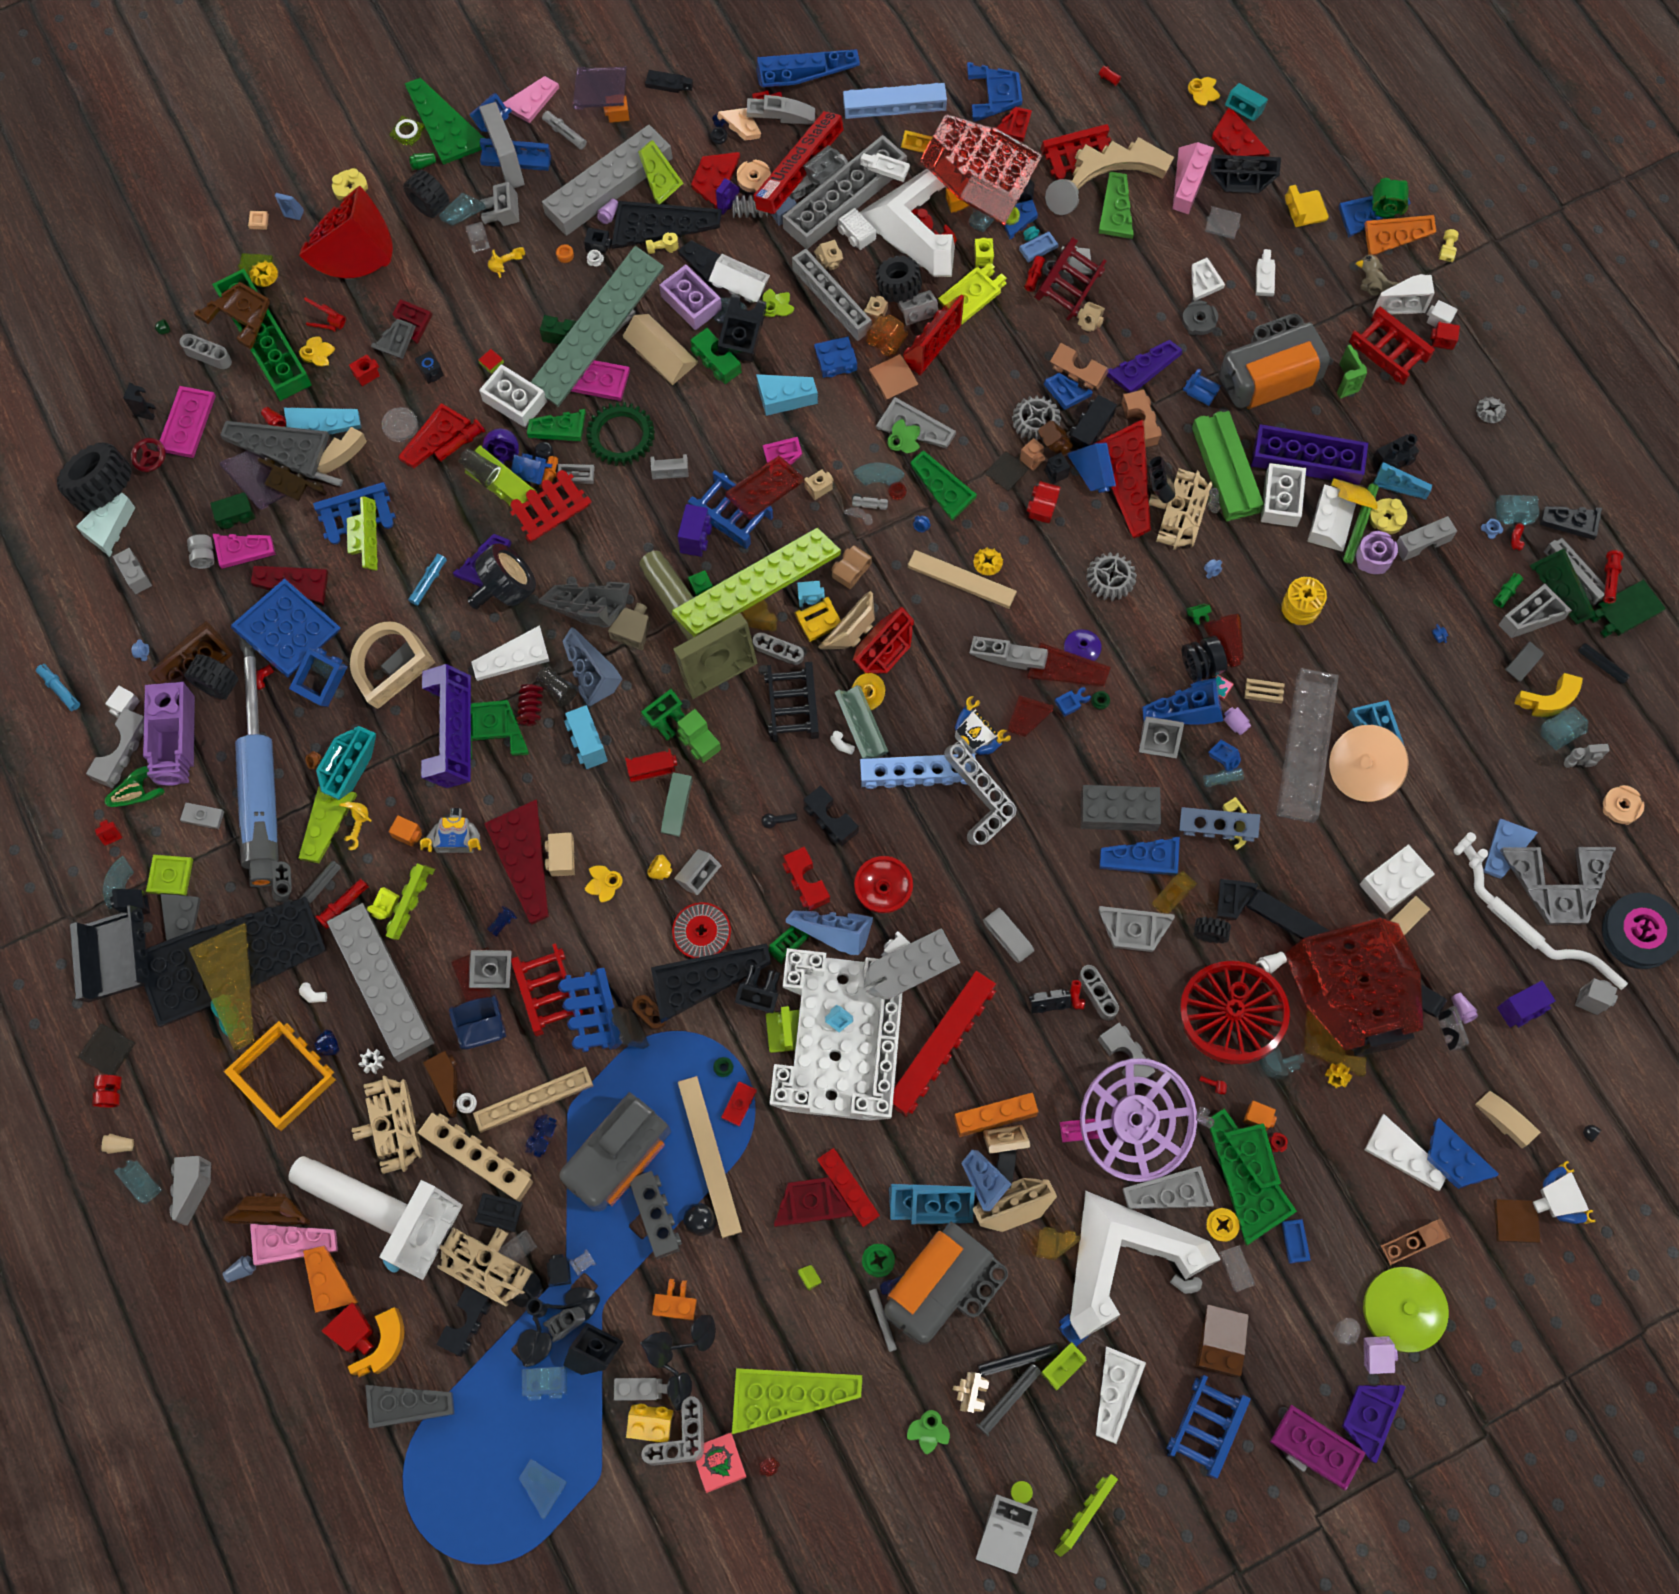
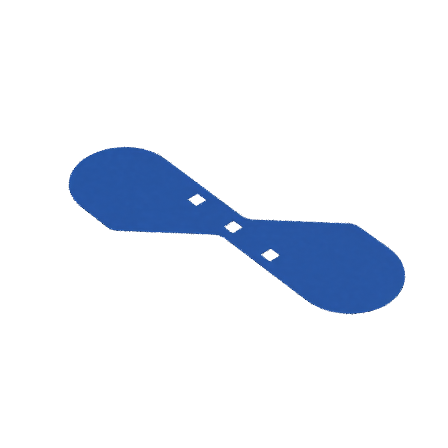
M686 1031L660 1032L632 1043L618 1054L592 1081L593 1087L583 1090L573 1100L567 1113V1162L628 1092L641 1099L668 1124L671 1133L663 1141L665 1146L641 1174L652 1171L654 1176L658 1174L662 1184L661 1187H658L660 1194H665L668 1206L665 1207L667 1214L672 1213L675 1225L672 1226L673 1230L683 1220L685 1211L691 1205L699 1203L709 1192L678 1082L697 1076L725 1174L739 1160L750 1141L756 1111L754 1097L740 1127L721 1118L738 1082L752 1087L750 1079L738 1059L723 1045L706 1036ZM726 1057L732 1061L734 1068L728 1077H719L715 1074L713 1066L718 1058ZM725 1064L720 1066V1070L725 1071L727 1069V1065ZM631 1186L613 1206L608 1205L600 1212L590 1209L580 1198L567 1189L566 1257L570 1263L571 1284L549 1286L538 1299L546 1304L567 1305L565 1302L566 1293L571 1290L572 1284L583 1273H586L598 1285L594 1292L600 1296V1302L594 1314L567 1336L557 1342H552L551 1351L542 1362L531 1367H525L511 1349L516 1345L523 1332L529 1329L537 1331L533 1316L526 1310L449 1391L453 1393L455 1415L422 1420L410 1441L403 1468V1491L409 1514L423 1537L437 1550L453 1559L471 1564L489 1565L510 1561L528 1553L541 1544L596 1485L601 1476L602 1371L580 1375L563 1366L569 1347L586 1323L602 1330V1312L605 1303L653 1252L648 1235L641 1239L629 1228V1224L640 1214ZM648 1190L644 1198L647 1200L653 1199L655 1191ZM659 1209L653 1210L651 1218L659 1219L662 1211ZM667 1229L659 1230L658 1238L665 1239L669 1231ZM548 1308L546 1314L538 1318L542 1329L541 1333L549 1334L551 1339L553 1337L548 1328L544 1327L543 1323L563 1311L562 1309Z

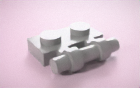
M1608 744L1588 745L1586 748H1576L1565 758L1564 766L1570 768L1577 764L1593 767L1609 752Z

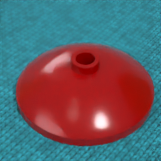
M889 856L874 857L866 861L859 868L855 876V893L859 901L869 910L877 913H891L902 908L910 899L913 890L912 875L906 865L896 858ZM886 886L887 890L881 891L880 887Z

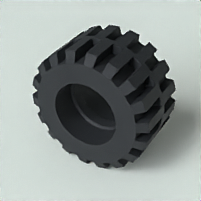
M418 170L403 184V189L410 202L427 217L435 218L450 203L449 197L442 185L424 170Z
M899 255L894 258L890 257L877 267L876 280L879 293L885 300L888 299V302H907L908 299L911 300L913 296H917L919 294L918 291H921L922 280L919 265L911 257L906 258L903 255L902 257H899Z
M198 654L184 674L186 679L199 690L212 697L224 700L228 698L239 680L236 674L221 662Z

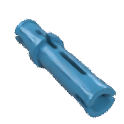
M436 554L430 566L426 567L424 576L408 598L409 602L416 606L419 605L432 582L440 575L439 572L447 561L444 556Z
M46 664L39 665L36 668V673L45 681V685L55 692L70 711L78 709L80 703L61 683L60 678L53 674Z

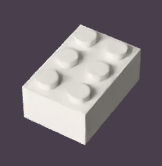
M502 364L479 390L483 402L525 428L529 424V419H533L547 403L545 392Z
M1269 463L1265 473L1264 506L1261 512V522L1293 527L1298 526L1302 517L1306 468Z
M1408 844L1365 877L1359 885L1383 913L1387 914L1427 883L1435 874Z

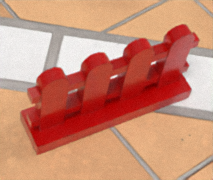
M1108 124L1044 140L1040 149L1042 155L1045 154L1046 160H1050L1053 169L1050 171L1051 176L1055 175V178L1059 180L1065 179L1066 172L1071 171L1073 175L1077 161L1075 156L1079 149L1083 150L1085 145L1092 148L1098 146L1100 153H1102L1106 145L1109 147L1111 138H1107L1110 130ZM1066 155L1068 166H1063L1060 156Z
M560 470L556 475L557 483L552 484L550 480H544L541 484L543 490L541 493L537 494L535 490L530 489L526 493L528 501L522 504L518 499L511 501L510 507L512 511L510 514L517 516L523 525L520 528L522 532L527 531L528 534L525 538L529 544L591 505L592 501L588 496L583 498L584 491L582 489L578 490L571 480L574 478L572 473L568 475L566 471ZM560 486L563 487L569 496L565 500L562 499L556 490ZM547 496L554 507L548 510L541 498ZM573 502L574 505L568 508L567 504ZM530 505L538 515L534 520L525 509ZM557 511L558 515L553 518L551 514ZM542 521L543 525L537 527L536 524Z

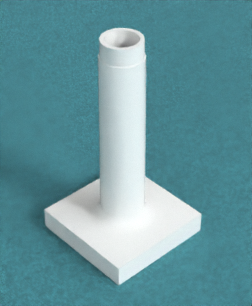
M305 1156L298 1158L289 1172V1181L391 1234L379 1258L421 1280L426 1276L440 1249L439 1244H443L463 1206L435 1186L422 1180L411 1200L406 1204Z

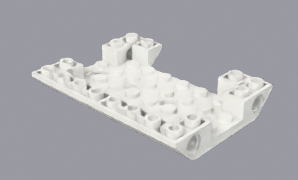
M787 948L783 988L801 995L794 1066L774 1064L770 1105L788 1112L868 1121L890 1119L892 1117L902 993L890 999H882L866 992L873 986L885 981L883 978L864 988L867 968L878 959L866 957L865 962L826 958V953ZM840 975H844L848 978V982L840 984L837 978ZM835 1005L841 1006L850 1013L854 1020L841 1032L836 1031L825 1022V1016L831 1012L830 1010ZM831 1052H838L841 1059L833 1061L829 1055ZM834 1091L837 1094V1098L835 1100H828L825 1095L826 1092Z

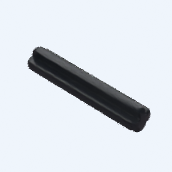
M1584 643L1578 651L1619 682L1625 683L1630 677L1627 672L1587 643Z

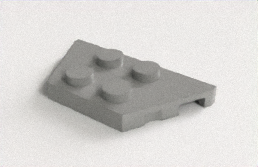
M1099 906L1098 910L1114 948L1153 952L1175 918L1173 914Z

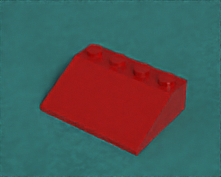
M962 294L947 303L941 310H938L932 322H928L924 327L923 333L917 335L913 345L905 350L903 354L905 362L911 370L919 375L924 373L961 327L964 296Z

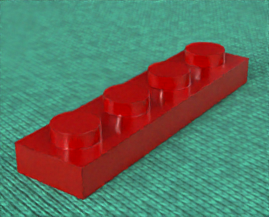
M834 1148L817 1159L863 1228L880 1217V1214Z

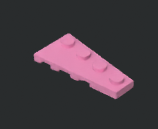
M250 1224L253 1265L255 1266L303 1258L304 1250L324 1245L329 1253L338 1251L336 1230Z

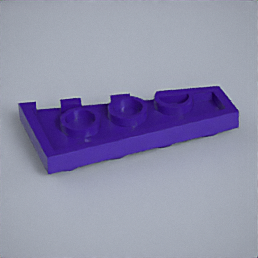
M1168 340L1150 349V352L1146 354H1139L1129 362L1120 363L1119 367L1115 369H1108L1109 372L1106 376L1127 393L1135 392L1182 355V349L1171 340Z

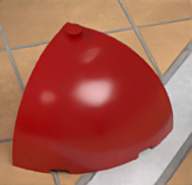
M358 186L343 198L344 201L338 208L334 206L310 233L309 236L311 238L309 242H304L299 256L307 264L324 274L339 278H356L368 275L382 266L386 267L391 262L393 244L388 227L378 208L364 189Z

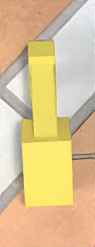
M1236 797L1225 803L1222 807L1224 811L1234 812L1237 809L1240 813L1247 812ZM1237 821L1235 823V831H1244L1245 823ZM1241 836L1234 837L1239 840V843L1234 845V848L1238 850L1245 845L1246 841H1243Z

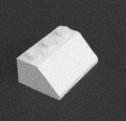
M721 254L715 263L709 281L715 287H724L728 289L729 293L739 294L745 297V300L754 303V301H759L770 275Z
M1324 485L1319 496L1307 542L1343 552L1356 503L1338 497L1339 488Z

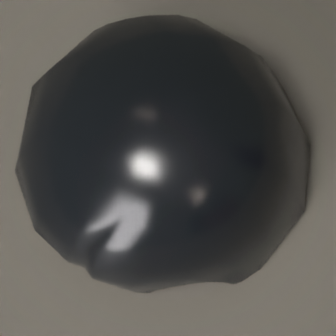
M702 1203L691 1205L685 1211L683 1218L686 1228L698 1236L710 1234L716 1227L717 1222L713 1209Z

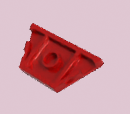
M1228 108L1214 130L1212 139L1226 155L1269 157L1270 151L1236 112Z
M740 153L703 156L691 183V188L696 193L701 194L703 199L709 200L715 209H718L716 190L724 178L731 181L740 159Z

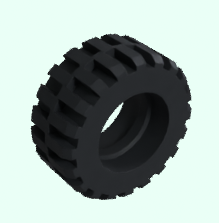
M104 442L95 443V445H89L86 449L80 450L78 454L71 457L69 462H66L64 468L59 472L60 476L57 477V487L59 492L77 510L85 512L98 510L99 507L102 508L108 502H112L117 495L119 496L122 493L123 488H126L132 474L131 465L112 444Z

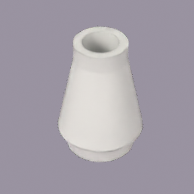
M1283 952L1260 957L1259 961L1256 962V966L1272 974L1282 964L1286 963L1287 959Z

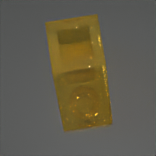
M764 599L744 610L741 614L748 623V627L774 632L777 630L776 622L778 620L773 612L770 613L768 611V605Z
M1044 1227L1043 1230L1038 1232L1035 1257L1056 1260L1078 1244L1081 1236H1076V1232L1073 1231L1058 1233L1054 1228Z

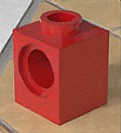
M1438 322L1430 335V339H1433L1432 347L1453 350L1458 342L1460 325Z
M367 354L349 364L352 374L361 386L380 376L377 370L380 368L375 359L371 360Z

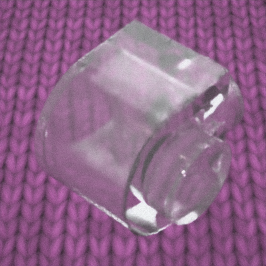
M1352 1318L1341 1320L1336 1325L1333 1336L1337 1337V1341L1344 1345L1350 1346V1344H1355L1360 1334V1325Z

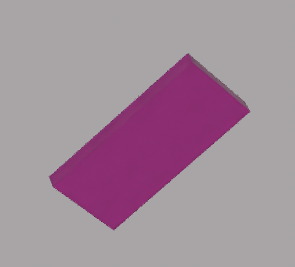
M1289 1405L1270 1440V1443L1344 1491L1347 1490L1366 1454L1293 1405Z

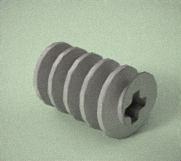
M735 195L733 200V218H735L736 213H738L739 218H742L743 213H745L746 218L749 217L750 213L753 218L756 217L757 213L760 218L763 217L764 213L768 218L767 212L756 210L755 201L751 195H749L748 200H746L744 195H742L741 200H739L738 195Z

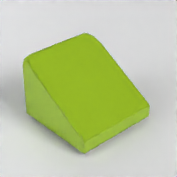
M812 1265L798 1270V1274L807 1290L810 1291L821 1284V1280Z

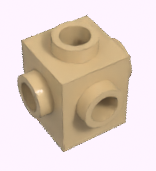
M835 240L820 244L814 251L816 260L825 270L838 268L839 263L843 260L842 251L838 248Z
M1087 302L1084 309L1081 308L1078 313V325L1083 330L1089 332L1091 330L1094 331L1097 327L1100 328L1104 320L1102 315L1105 308Z

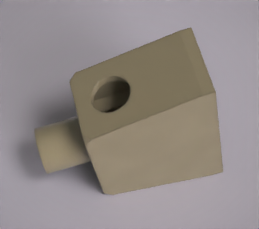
M637 603L634 611L624 608L608 630L610 639L643 651L650 626L649 617L644 615L647 607Z

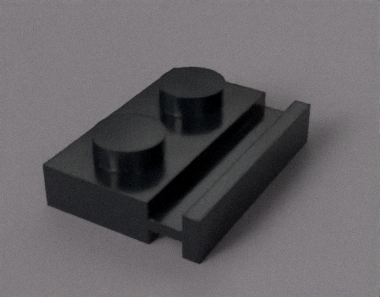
M483 1193L474 1222L515 1233L523 1203Z

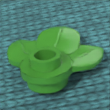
M903 419L898 420L893 425L892 434L888 438L889 448L894 451L902 450L905 453L917 451L920 446L915 440L919 437L920 427L915 425L906 426ZM899 439L900 443L895 445V440Z
M934 1410L926 1411L920 1420L913 1421L907 1432L908 1440L919 1439L920 1447L925 1454L932 1452L938 1442L948 1444L950 1438L948 1428L942 1424L941 1416ZM929 1417L935 1419V1424L932 1426L927 1423Z

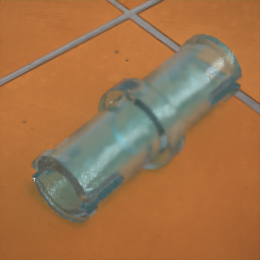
M1241 768L1230 771L1221 770L1219 773L1204 775L1203 779H1206L1204 785L1205 787L1219 784L1227 785L1228 782L1243 780L1244 776H1241L1244 774Z

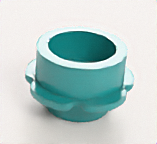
M1035 226L1026 229L1023 233L1024 240L1031 241L1039 237V229H1036Z

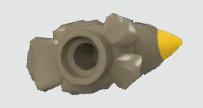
M1366 255L1362 260L1355 263L1366 273V279H1363L1360 286L1361 290L1368 291L1370 295H1380L1385 290L1399 284L1398 282L1389 281L1379 271L1383 270V265L1375 255Z

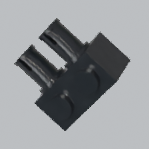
M1406 434L1377 449L1373 460L1379 468L1383 462L1397 469L1404 465H1411L1416 461L1419 453L1415 445L1417 436L1414 434H1409L1408 436Z
M749 964L746 980L740 983L734 1003L773 1013L779 996L776 987L781 973L776 971L774 979H772L774 970H768L765 986L759 987L757 981L762 967L756 966L755 973L753 974L755 965Z

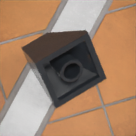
M586 1323L569 1347L563 1366L580 1375L606 1370L624 1341Z

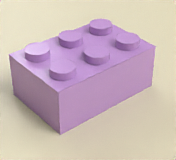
M684 265L659 285L661 297L694 330H697L722 310L721 298L687 265Z

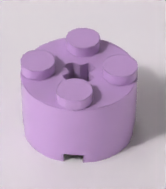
M1374 531L1362 539L1356 553V561L1360 570L1370 574H1383L1390 568L1398 553V546L1388 533Z

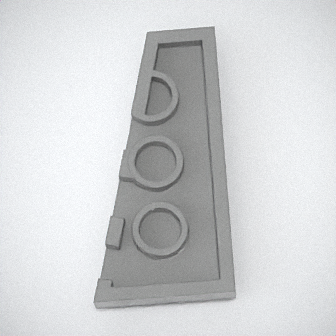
M1201 1166L1122 1189L1128 1209L1214 1206Z

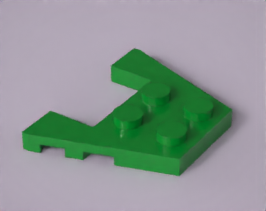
M508 700L471 703V760H473L472 741L510 737L512 756L529 755V750Z

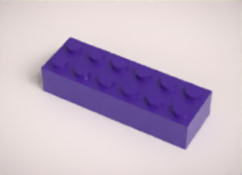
M1260 424L1255 436L1251 467L1267 469L1269 463L1306 468L1305 476L1332 481L1333 478L1359 485L1365 473L1368 443Z

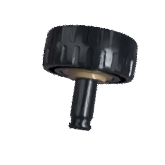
M500 543L493 544L476 559V572L483 585L472 596L468 597V603L472 608L479 609L480 605H483L494 596L507 605H519L535 591V577L526 562L514 550Z

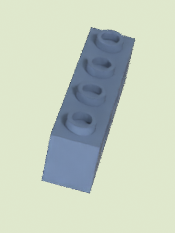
M1182 807L1180 831H1184L1183 835L1195 836V832L1203 833V837L1215 838V834L1223 835V839L1234 840L1235 836H1241L1243 841L1254 842V838H1259L1261 815ZM1199 817H1203L1206 820V825L1203 828L1195 826V820ZM1222 819L1225 821L1226 825L1223 830L1215 828L1214 823L1216 820ZM1237 821L1244 822V831H1235L1234 824Z

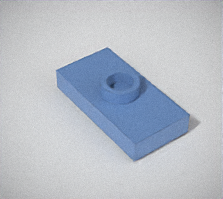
M1047 232L1019 246V251L1029 263L1034 260L1035 256H1043L1058 248V243L1051 233Z

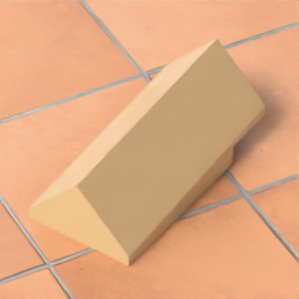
M649 314L633 316L623 338L635 348L639 356L670 384H675L698 364V361Z

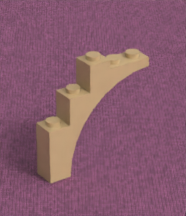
M1139 137L1135 143L1131 142L1128 149L1112 141L1109 147L1107 145L1104 147L1102 153L1085 145L1083 150L1079 149L1075 156V159H1077L1076 169L1073 172L1074 178L1071 182L1080 189L1086 182L1098 175L1117 170H1138L1163 179L1174 157Z

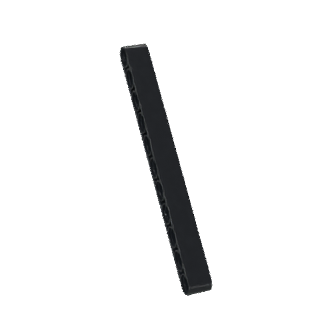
M1259 889L1255 890L1246 905L1250 910L1338 962L1346 966L1350 965L1351 969L1359 970L1367 979L1435 1018L1438 1017L1447 1002L1443 996Z

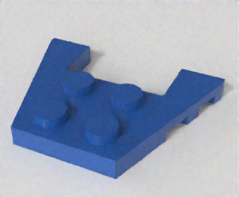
M967 62L968 79L986 78L989 102L988 104L972 105L973 122L1022 105L1019 72L1000 68L994 70L989 69L985 65L979 67L974 66V63Z

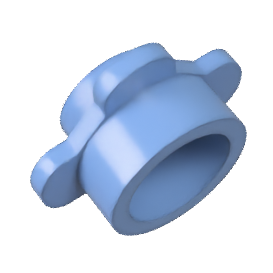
M1490 519L1486 524H1482L1481 530L1486 532L1488 538L1494 539L1495 535L1503 532V527H1501L1498 520Z
M1213 559L1205 565L1204 570L1207 572V578L1217 576L1221 572V560L1216 561Z
M137 640L132 646V655L135 658H141L142 661H146L149 654V645L144 644L142 640Z

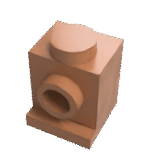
M1033 438L1021 449L1020 461L1034 471L1045 460L1043 455L1044 446Z

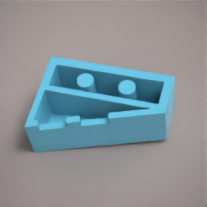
M756 374L757 387L766 416L818 404V392L813 377Z

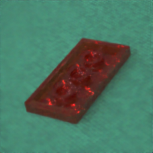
M778 455L726 492V497L751 520L802 484L804 477Z

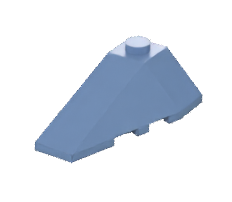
M795 910L786 918V923L849 955H859L864 949L873 921V917L848 913V917L836 916L834 912H830L827 915H819L818 912Z

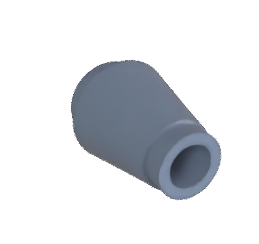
M250 1256L239 1258L223 1272L225 1281L230 1283L231 1281L252 1275L253 1271L256 1270V1266L253 1265V1259Z

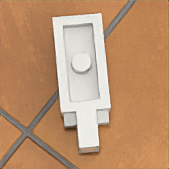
M863 153L860 165L867 167V169L902 182H904L910 168L909 163L879 153L872 156Z
M1264 249L1262 259H1258L1256 266V296H1274L1275 261L1271 260V250Z

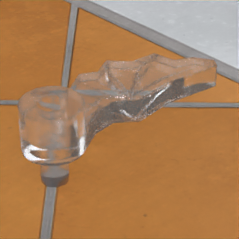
M851 507L844 510V514L854 516L855 518L860 517L867 525L872 524V516L868 513L865 515L863 509Z

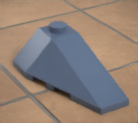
M571 627L563 640L568 660L572 661L575 669L573 675L579 681V693L586 704L591 706L613 694L622 681V677L595 647L575 628Z

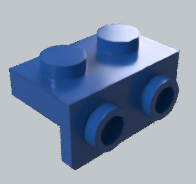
M493 93L480 106L496 102L503 121H505L512 110L511 108H506L499 96ZM478 106L469 115L481 132H488L479 109L480 106Z
M522 453V456L514 455L511 471L525 481L541 484L545 467H552V464L546 463L544 458L535 457L534 460L532 459L533 455Z

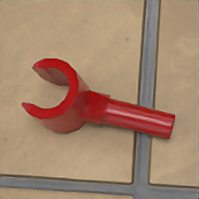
M1203 1076L1200 1077V1081L1216 1086L1215 1093L1226 1094L1227 1085L1224 1081H1213Z

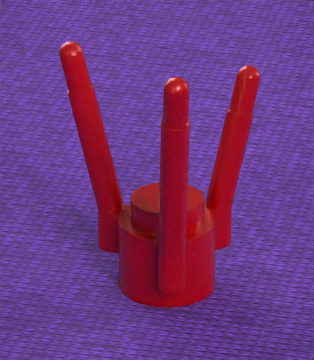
M307 297L304 298L306 302L327 313V322L330 324L306 322L307 326L330 329L334 332L336 329L341 330L346 322L345 316L337 313L325 304L321 306Z

